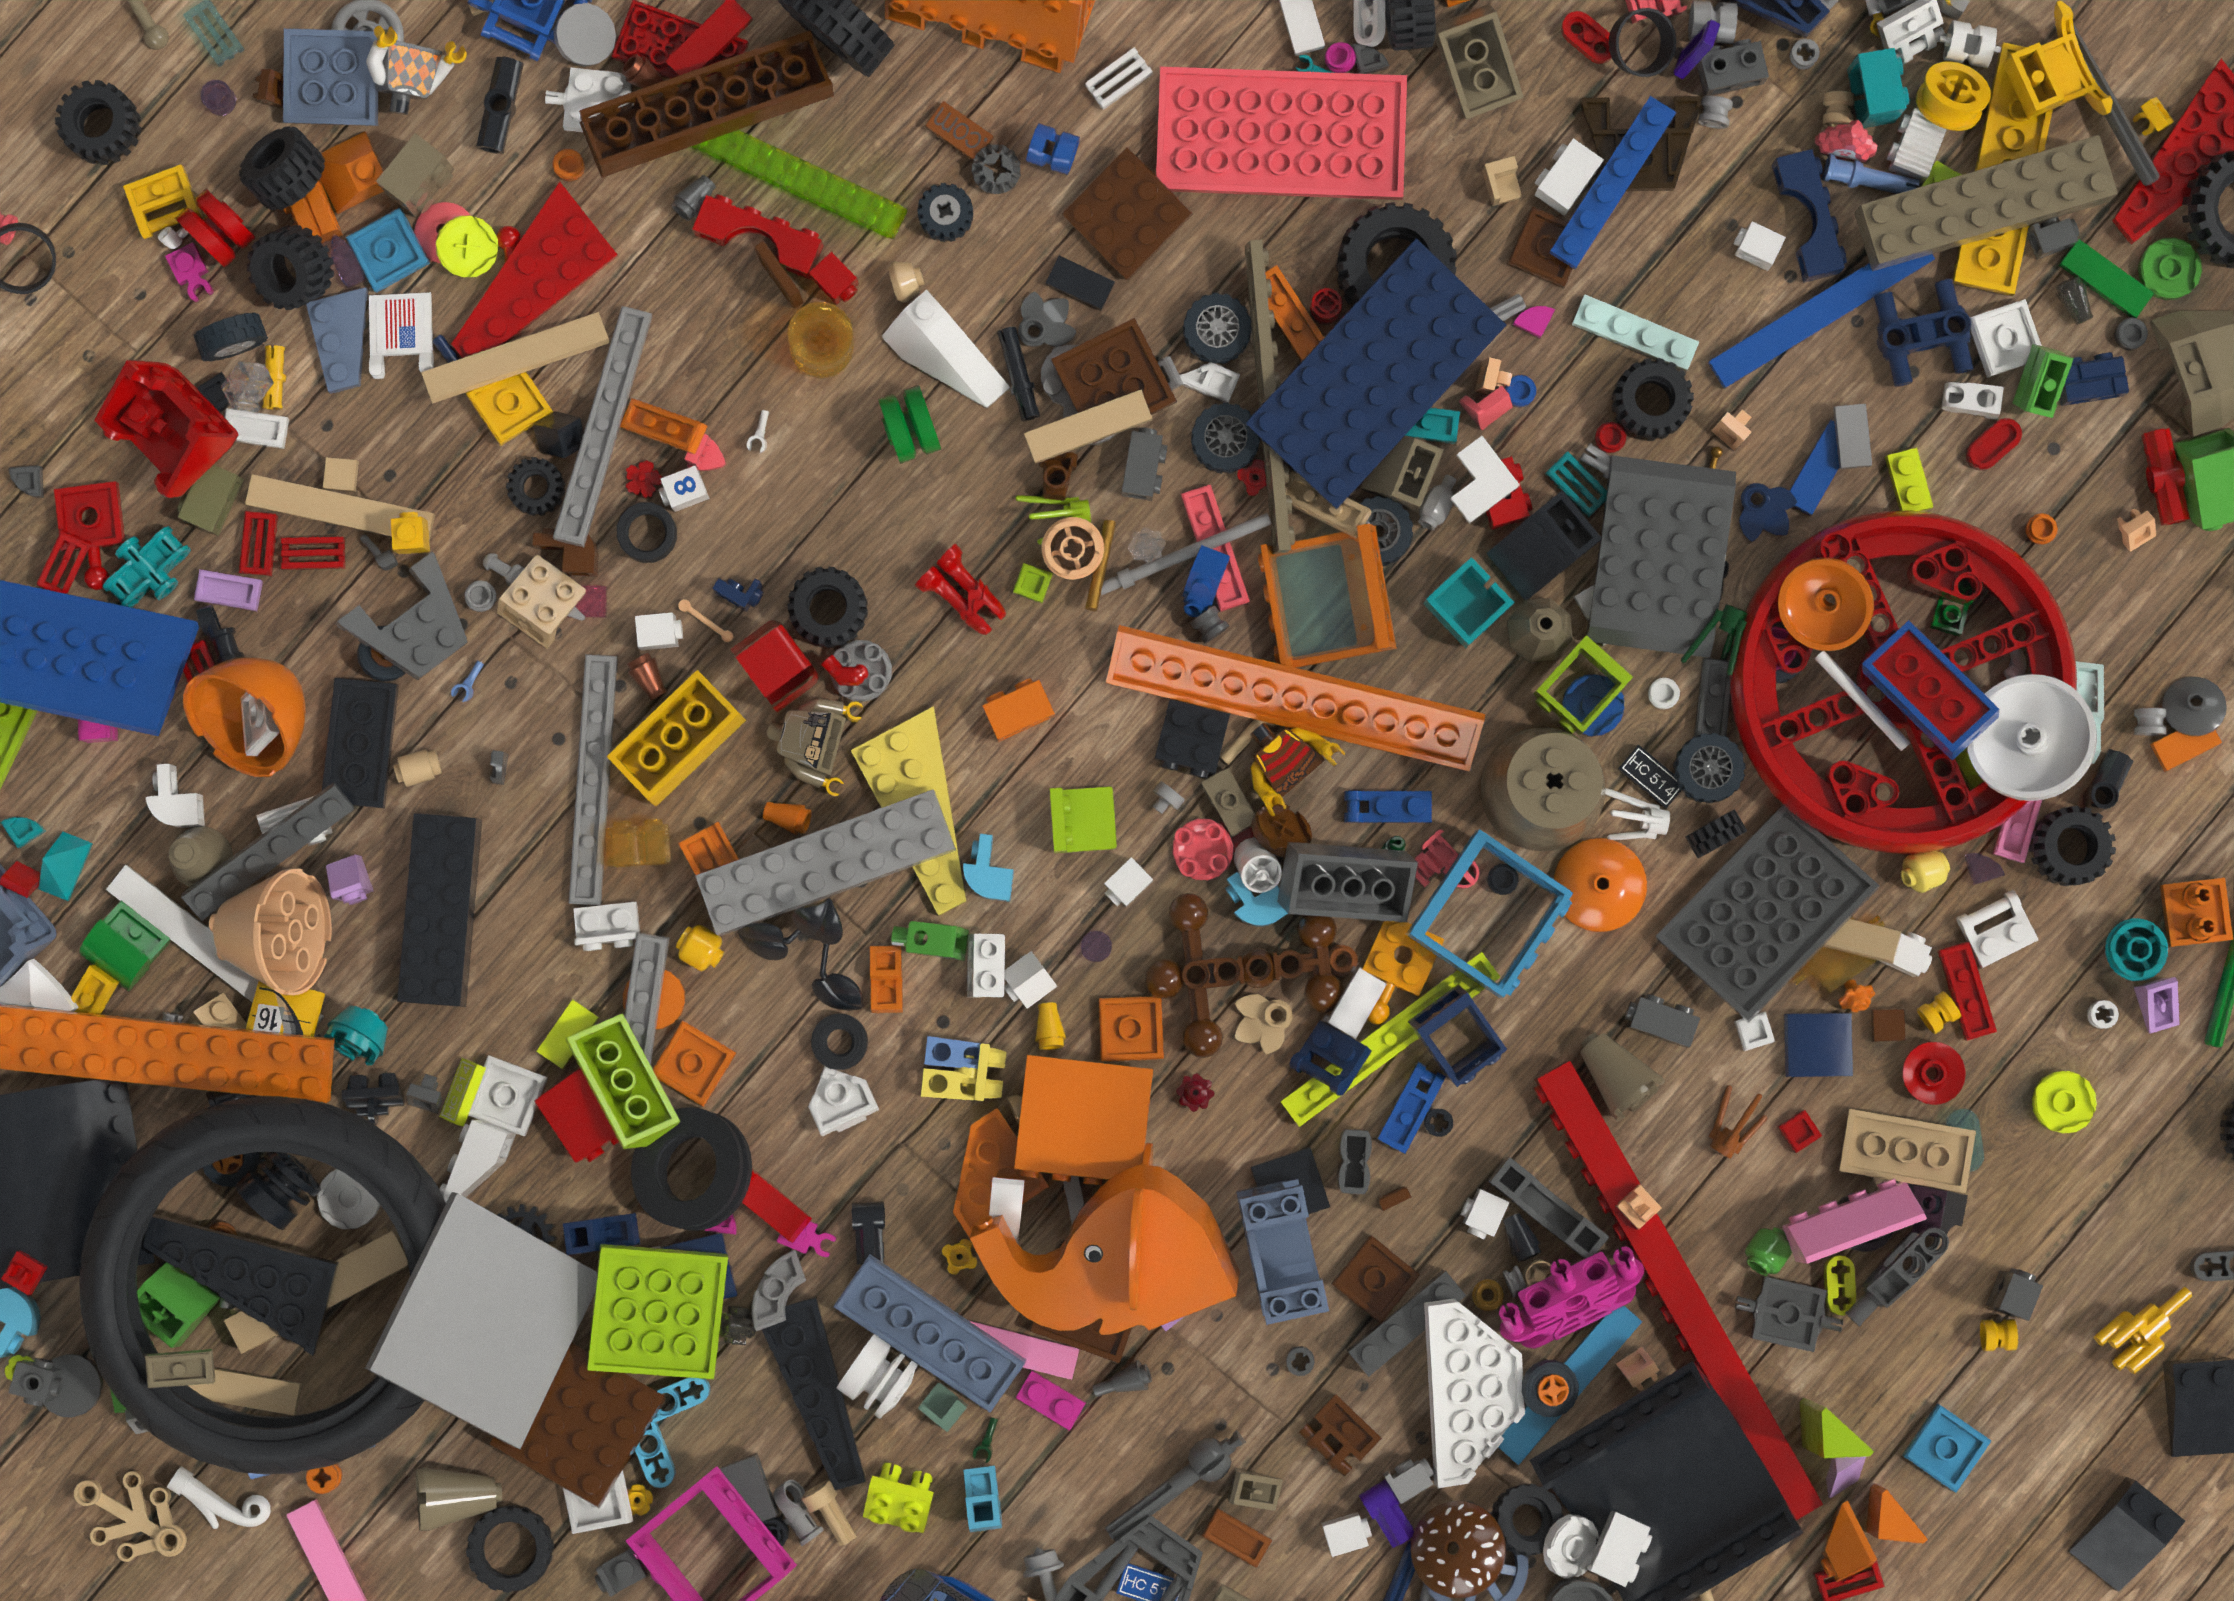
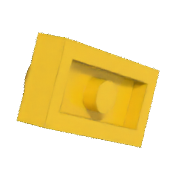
M89 965L71 996L72 1001L79 1007L74 1012L101 1014L119 982L96 965Z

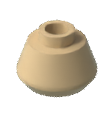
M896 261L892 262L888 267L891 283L898 301L906 303L920 293L919 286L925 285L920 267L914 268L910 262Z

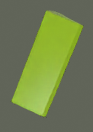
M623 1013L566 1038L570 1050L623 1149L647 1147L680 1123L674 1108Z
M1806 1398L1800 1401L1803 1448L1822 1458L1867 1457L1873 1454L1874 1451L1826 1407Z

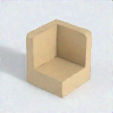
M1515 156L1487 163L1483 167L1482 173L1492 206L1517 200L1522 196L1516 176L1518 166Z

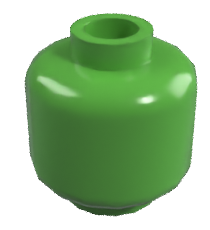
M1776 1227L1772 1230L1767 1228L1759 1229L1745 1249V1254L1748 1258L1746 1262L1754 1271L1761 1275L1767 1276L1768 1273H1779L1792 1254L1785 1232Z

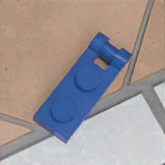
M1344 791V801H1347V813H1344V823H1432V791ZM1360 801H1368V813H1360Z
M1418 1061L1377 1139L1406 1154L1446 1076L1439 1072L1434 1074L1426 1069V1065ZM1419 1080L1430 1085L1426 1093L1416 1088Z

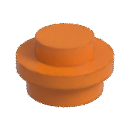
M2040 513L2028 520L2025 530L2030 541L2038 545H2044L2056 537L2058 528L2056 521L2050 515Z

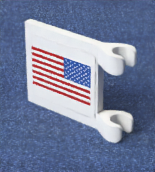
M431 292L369 295V372L373 379H383L385 377L384 356L419 355L420 372L434 368Z

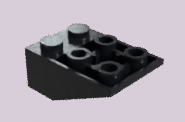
M1562 490L1486 554L1524 600H1528L1597 545L1602 538Z

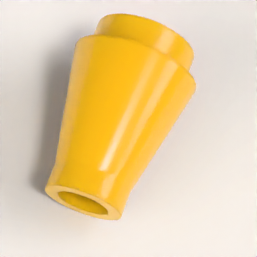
M1057 1003L1039 1004L1035 1042L1039 1043L1040 1050L1063 1048L1066 1035L1057 1010Z

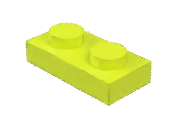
M1913 448L1887 455L1885 460L1899 510L1921 512L1932 509L1933 503L1918 449Z

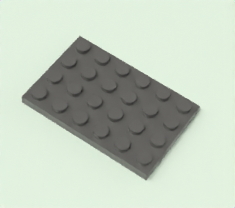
M1783 805L1656 935V939L1749 1023L1879 889V885L1818 830L1809 826Z

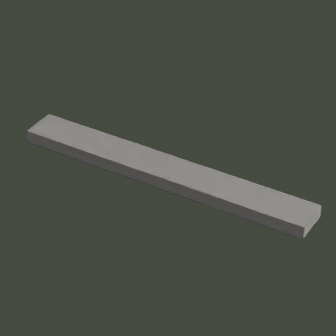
M625 306L621 307L554 531V540L585 547L649 331L652 313Z
M585 654L569 904L601 905L611 766V761L606 756L612 751L617 656Z

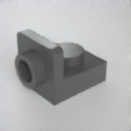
M631 1548L596 1568L598 1574L595 1576V1580L603 1593L607 1591L610 1597L647 1576L641 1561L634 1556L635 1552Z

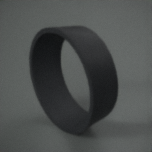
M1652 8L1638 9L1624 14L1615 22L1609 35V52L1612 60L1621 70L1639 77L1655 76L1665 70L1674 57L1676 33L1671 21L1662 12ZM1635 14L1651 19L1660 34V50L1656 59L1650 66L1639 71L1631 70L1624 63L1619 51V36L1622 27Z

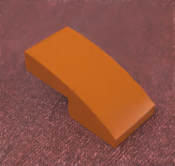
M870 946L871 1013H903L902 947Z

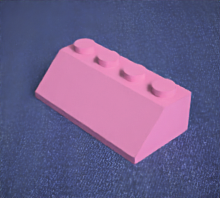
M1894 1178L1877 1184L1879 1190L1867 1194L1866 1189L1848 1195L1849 1201L1838 1205L1835 1200L1818 1206L1820 1212L1808 1216L1807 1211L1789 1217L1790 1223L1782 1227L1795 1261L1808 1264L1926 1220V1215L1906 1182L1897 1183Z

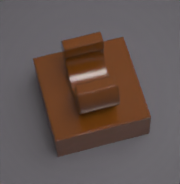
M261 69V75L255 78V81L259 82L258 93H253V97L274 107L283 108V74L272 69Z

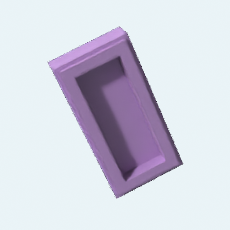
M199 569L194 600L257 612L263 581Z

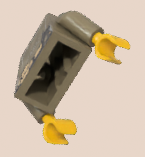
M817 698L800 705L798 710H789L786 713L784 723L772 721L768 727L767 736L771 740L779 741L777 753L785 756V765L797 779L817 788L823 786L830 795L838 796V793L830 791L829 784L832 781L844 784L843 781L838 777L828 779L825 777V774L831 775L846 718L851 722L861 720V717H854L850 714V708H863V706L859 702H852L845 706L840 701Z

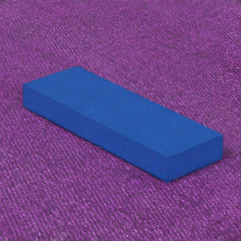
M1832 420L1828 422L1789 490L1797 500L1793 507L1808 516H1812L1839 469L1835 422Z

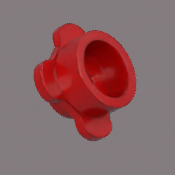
M1260 459L1254 460L1251 466L1246 469L1241 468L1237 473V478L1243 481L1247 488L1246 492L1250 496H1256L1260 490L1267 487L1265 463ZM1257 475L1259 479L1253 480V476Z

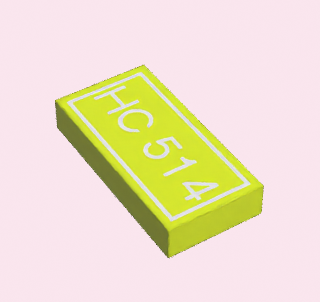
M461 1058L439 1117L462 1127L465 1125L486 1067Z

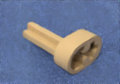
M827 1479L809 1489L801 1499L809 1513L820 1510L839 1545H846L857 1536L835 1499L837 1491L834 1489L830 1479Z

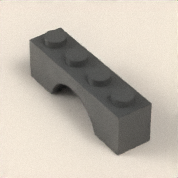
M1506 1156L1487 1180V1182L1583 1259L1596 1254L1609 1238L1607 1234L1558 1198L1511 1157Z
M1442 1270L1422 1286L1402 1307L1382 1323L1369 1330L1346 1350L1369 1377L1426 1330L1424 1303L1453 1298L1459 1302L1466 1295L1447 1271Z

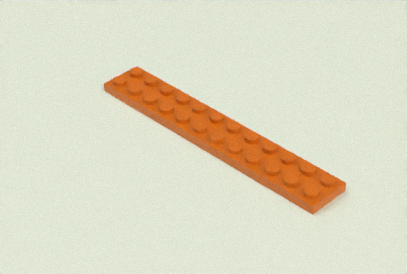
M1119 625L1106 679L1108 684L1288 728L1298 727L1321 736L1469 772L1485 721V714L1121 625Z
M0 1004V1069L255 1096L291 1097L323 1103L331 1101L334 1038Z

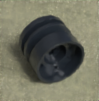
M267 1152L272 1161L265 1157L258 1161L265 1175L263 1176L250 1169L235 1185V1188L249 1206L276 1228L284 1230L298 1215L297 1209L291 1201L295 1200L307 1206L310 1199L306 1193L315 1197L322 1189L308 1168L296 1157L288 1153Z

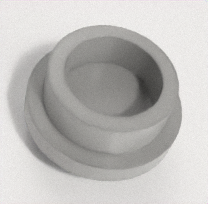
M475 581L467 587L465 601L472 610L485 612L495 604L496 591L486 581Z

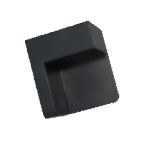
M556 411L533 424L538 447L542 453L566 458L579 450L584 434L580 417Z

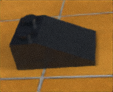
M2220 1357L2163 1361L2171 1457L2234 1453V1359Z
M2126 1477L2069 1548L2068 1552L2119 1592L2166 1547L2185 1523V1520L2136 1480Z

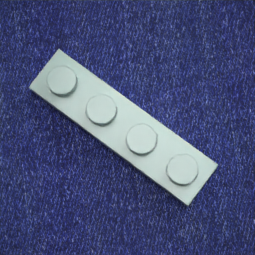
M1588 295L1583 296L1572 322L1573 326L1655 360L1662 358L1666 364L1673 362L1677 364L1675 368L1683 369L1684 372H1687L1699 344V341Z

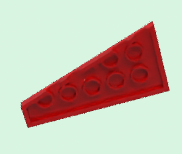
M2222 58L2217 62L2153 158L2152 162L2159 173L2158 180L2151 185L2145 186L2139 179L2112 220L2131 245L2182 206L2183 197H2189L2191 189L2186 186L2189 180L2198 177L2199 173L2196 170L2201 165H2207L2211 162L2210 158L2234 150V73Z

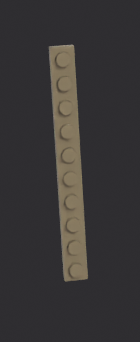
M1262 239L1250 240L1244 246L1259 407L1280 385V375L1278 371H1274L1273 360L1277 359V343L1272 341L1271 329L1274 328L1275 318L1273 310H1269L1268 298H1271L1272 286L1270 279H1266L1265 267L1269 265L1268 249L1263 248ZM1263 442L1269 517L1272 522L1270 525L1273 554H1281L1290 551L1291 545L1295 543L1294 528L1289 526L1288 514L1292 512V501L1290 495H1286L1285 483L1289 482L1288 465L1283 464V459Z

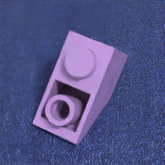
M355 854L326 865L332 899L342 901L343 904L349 903V905H353L366 900V894L374 891L362 856Z

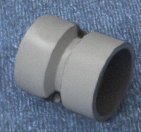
M1693 0L1689 13L1688 40L1690 41L1712 19L1720 24L1715 43L1733 44L1737 27V4L1719 2L1716 7H1713L1710 1Z

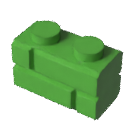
M2033 344L2012 403L2024 411L2053 418L2057 407L2056 402L2060 399L2074 358L2059 350Z

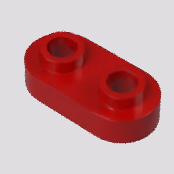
M1582 11L1571 12L1564 18L1561 33L1568 43L1593 63L1604 64L1612 59L1608 44L1610 33ZM1578 25L1581 27L1582 32L1575 34L1572 32L1571 27ZM1599 44L1603 45L1605 47V52H1596L1595 46Z

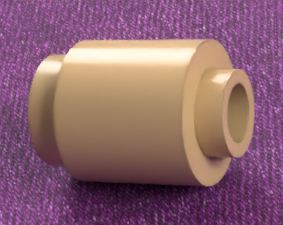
M427 749L397 757L399 764L393 765L398 783L404 782L406 787L433 780L436 775L442 774L435 750L428 752Z

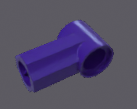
M1386 1479L1358 1495L1372 1519H1376L1392 1548L1403 1544L1413 1536V1527L1398 1505L1400 1502Z

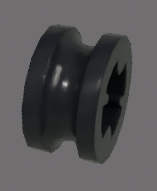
M1434 1109L1426 1115L1424 1125L1429 1134L1442 1137L1451 1132L1453 1118L1444 1109ZM1438 1113L1443 1114V1120L1447 1121V1127L1445 1129L1441 1127V1132L1434 1131L1435 1126L1430 1124L1432 1116L1437 1118L1436 1114Z

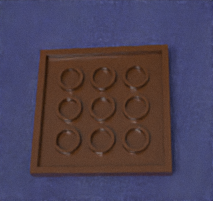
M571 1343L521 1449L514 1448L493 1437L490 1445L593 1506L600 1508L666 1397L625 1373L587 1370L588 1352Z

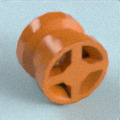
M338 1464L308 1470L306 1475L307 1485L315 1493H328L337 1488L341 1483V1468Z

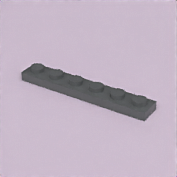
M333 782L181 893V898L202 921L216 911L226 900L242 892L353 811V804Z

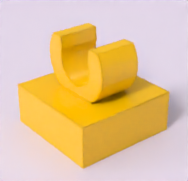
M2157 97L2150 99L2140 106L2143 112L2136 114L2133 118L2134 123L2142 118L2149 120L2150 125L2148 129L2142 132L2144 136L2153 133L2155 130L2158 132L2164 130L2174 123V120Z

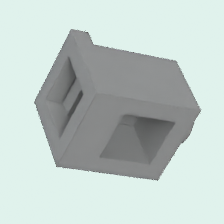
M1425 1458L1412 1462L1411 1459L1402 1462L1394 1468L1397 1473L1392 1476L1389 1471L1383 1473V1476L1401 1504L1434 1485L1430 1479L1434 1472Z

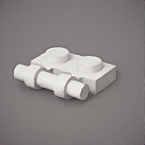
M1917 0L1877 23L1884 49L1895 48L1896 56L1901 57L1903 64L1913 60V55L1926 49L1929 51L1936 47L1940 35L1946 36L1942 27L1933 30L1943 24L1937 0Z

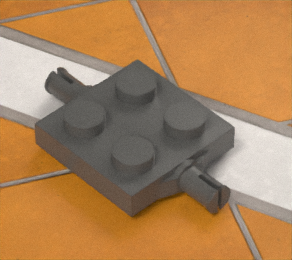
M1763 1276L1760 1293L1756 1300L1740 1296L1736 1298L1737 1302L1748 1305L1735 1303V1309L1753 1312L1754 1323L1750 1337L1752 1339L1814 1352L1817 1337L1822 1328L1841 1332L1842 1327L1831 1325L1830 1323L1843 1325V1319L1825 1316L1824 1303L1827 1293L1825 1289Z

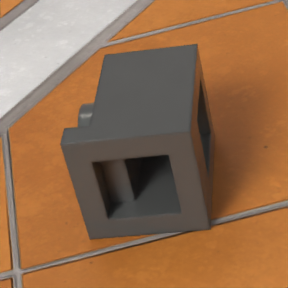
M2058 217L2041 223L2042 228H2040L2039 223L2033 224L2027 233L2035 257L2038 260L2071 248L2078 242L2079 229L2074 219L2068 218L2060 221Z

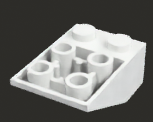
M471 1120L470 1125L465 1124L459 1137V1142L463 1143L458 1155L453 1154L447 1171L451 1172L447 1185L443 1183L439 1189L445 1202L447 1203L452 1192L467 1197L506 1162L516 1133L482 1120Z

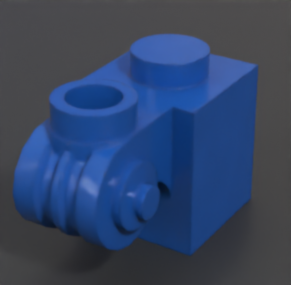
M1201 545L1182 595L1184 597L1183 608L1187 615L1198 617L1207 611L1209 607H1212L1230 559L1229 555Z

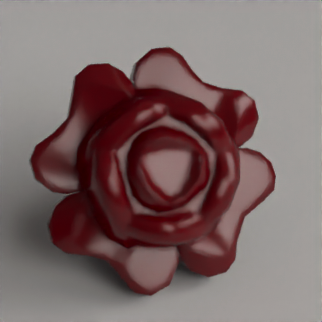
M1198 1073L1194 1074L1192 1079L1189 1076L1183 1077L1182 1084L1176 1090V1093L1181 1096L1179 1104L1188 1106L1193 1112L1197 1111L1199 1107L1207 1109L1209 1100L1215 1094L1213 1090L1209 1089L1212 1086V1082L1203 1079Z

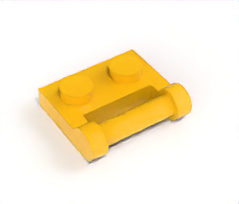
M182 164L123 186L143 239L153 237L154 232L178 224L175 218L185 208L192 209L200 218H203L201 209L196 205L195 195ZM185 200L187 207L150 221L147 220L146 213Z

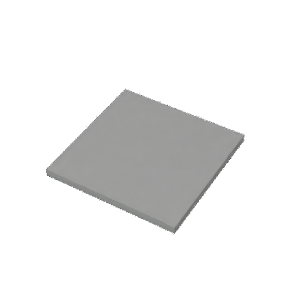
M452 1192L365 1369L514 1448L521 1449L595 1294L597 1272L466 1197Z

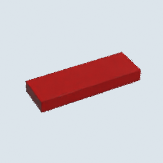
M726 0L665 61L666 65L678 76L708 66L753 21V18L735 0Z
M1970 942L1938 950L1937 952L1952 1000L1961 1013V1017L1958 1020L1965 1041L1997 1032Z

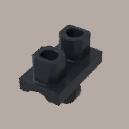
M395 1073L380 1074L379 1088H368L367 1076L350 1075L347 1090H342V1100L346 1102L347 1109H357V1115L361 1117L368 1116V1121L374 1125L378 1124L379 1116L389 1115V1107L404 1106V1095L399 1088L398 1078Z

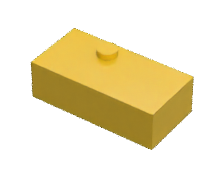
M696 670L606 757L648 801L657 806L731 736L746 719Z

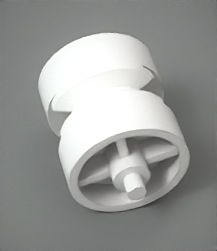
M1952 20L1946 36L1940 35L1939 42H1944L1943 59L1962 63L1966 59L1969 65L1988 68L1994 52H2001V47L1996 46L1997 29L1982 25L1972 29L1970 23Z
M1256 838L1246 839L1236 848L1234 863L1243 884L1249 890L1263 893L1277 886L1282 876V869L1276 855L1262 847Z

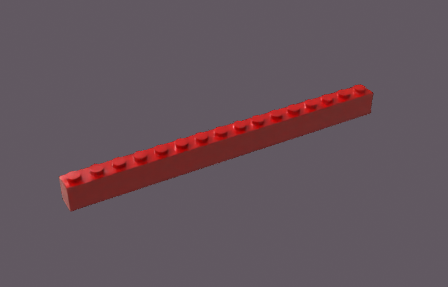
M1565 1061L1535 1078L1537 1086L1533 1089L1542 1104L1547 1102L1553 1113L1549 1115V1118L1558 1132L1563 1129L1569 1140L1565 1142V1146L1572 1158L1579 1157L1584 1166V1169L1580 1170L1584 1180L1589 1187L1592 1185L1596 1187L1600 1194L1596 1198L1604 1214L1610 1212L1616 1222L1612 1225L1616 1236L1620 1242L1626 1240L1633 1251L1634 1258L1643 1264L1644 1273L1647 1277L1643 1281L1644 1285L1652 1297L1657 1295L1663 1306L1659 1308V1311L1668 1325L1673 1323L1679 1334L1675 1336L1678 1345L1684 1353L1690 1352L1694 1363L1724 1401L1763 1461L1796 1520L1823 1505L1821 1499L1658 1214L1656 1213L1640 1229H1637L1616 1207L1640 1182L1571 1061Z

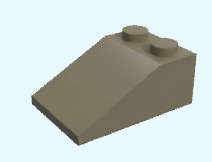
M1490 4L1436 24L1435 39L1466 120L1524 98L1497 11Z

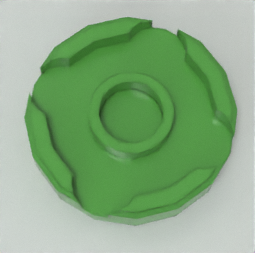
M2162 238L2151 244L2141 255L2138 264L2139 279L2145 287L2154 292V297L2163 300H2177L2189 294L2199 283L2202 274L2201 259L2188 242L2178 238Z

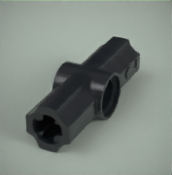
M504 56L496 57L489 92L486 93L484 98L485 110L476 145L478 149L494 154H504L511 119L516 113L515 101L524 66L523 62ZM497 100H507V106L504 110H493V105Z

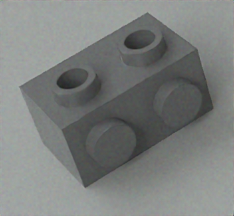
M1751 39L1737 41L1733 43V47L1721 49V46H1713L1697 64L1704 96H1713L1763 85L1769 77L1761 41L1751 43Z

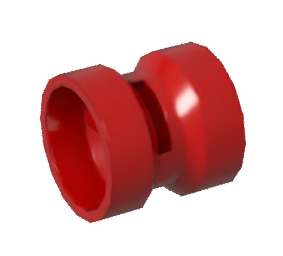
M1330 288L1317 291L1312 298L1310 313L1313 319L1320 324L1326 325L1337 320L1342 309L1341 296L1337 291Z
M1829 533L1817 544L1816 557L1833 558L1844 562L1851 555V541L1843 533Z

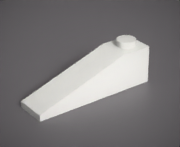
M927 289L899 314L882 335L886 343L903 361L954 388L955 391L985 408L992 405L1010 389V386Z

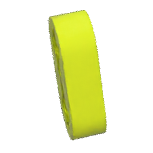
M1834 1255L1827 1259L1824 1265L1825 1290H1827L1825 1302L1827 1308L1832 1313L1844 1316L1846 1315L1845 1312L1856 1303L1855 1268L1853 1262L1846 1256ZM1841 1260V1265L1847 1266V1272H1843L1841 1275L1842 1283H1838V1275L1831 1271L1832 1267L1837 1266V1261ZM1838 1287H1842L1843 1297L1849 1299V1303L1844 1304L1842 1310L1839 1309L1838 1305L1833 1304V1299L1839 1296Z

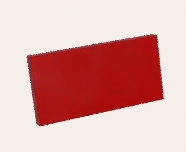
M632 0L611 57L616 61L626 63L635 54L640 57L645 56L661 77L667 79L677 77L678 75L666 65L665 61L702 24ZM736 37L709 65L746 53L749 42ZM717 72L711 73V74L707 75L706 77L711 76V75H714V74H716Z

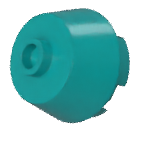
M2131 918L2120 922L2111 930L2106 940L2105 953L2110 967L2119 976L2131 981H2143L2154 977L2165 965L2168 956V943L2163 932L2154 923L2141 918Z
M348 1006L328 1022V1030L324 1037L334 1038V1050L353 1061L356 1057L366 1059V1065L371 1066L378 1057L383 1055L388 1027L372 1010Z

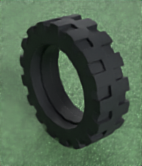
M508 1505L498 1507L478 1520L468 1536V1548H466V1555L470 1561L469 1567L477 1575L476 1578L481 1583L488 1585V1588L495 1591L501 1590L506 1593L524 1590L537 1582L547 1571L552 1561V1550L554 1549V1542L550 1535L551 1530L543 1522L544 1519L527 1507ZM506 1522L519 1523L529 1529L535 1538V1559L530 1567L522 1573L514 1575L499 1573L486 1560L484 1552L485 1540L491 1529L498 1524Z

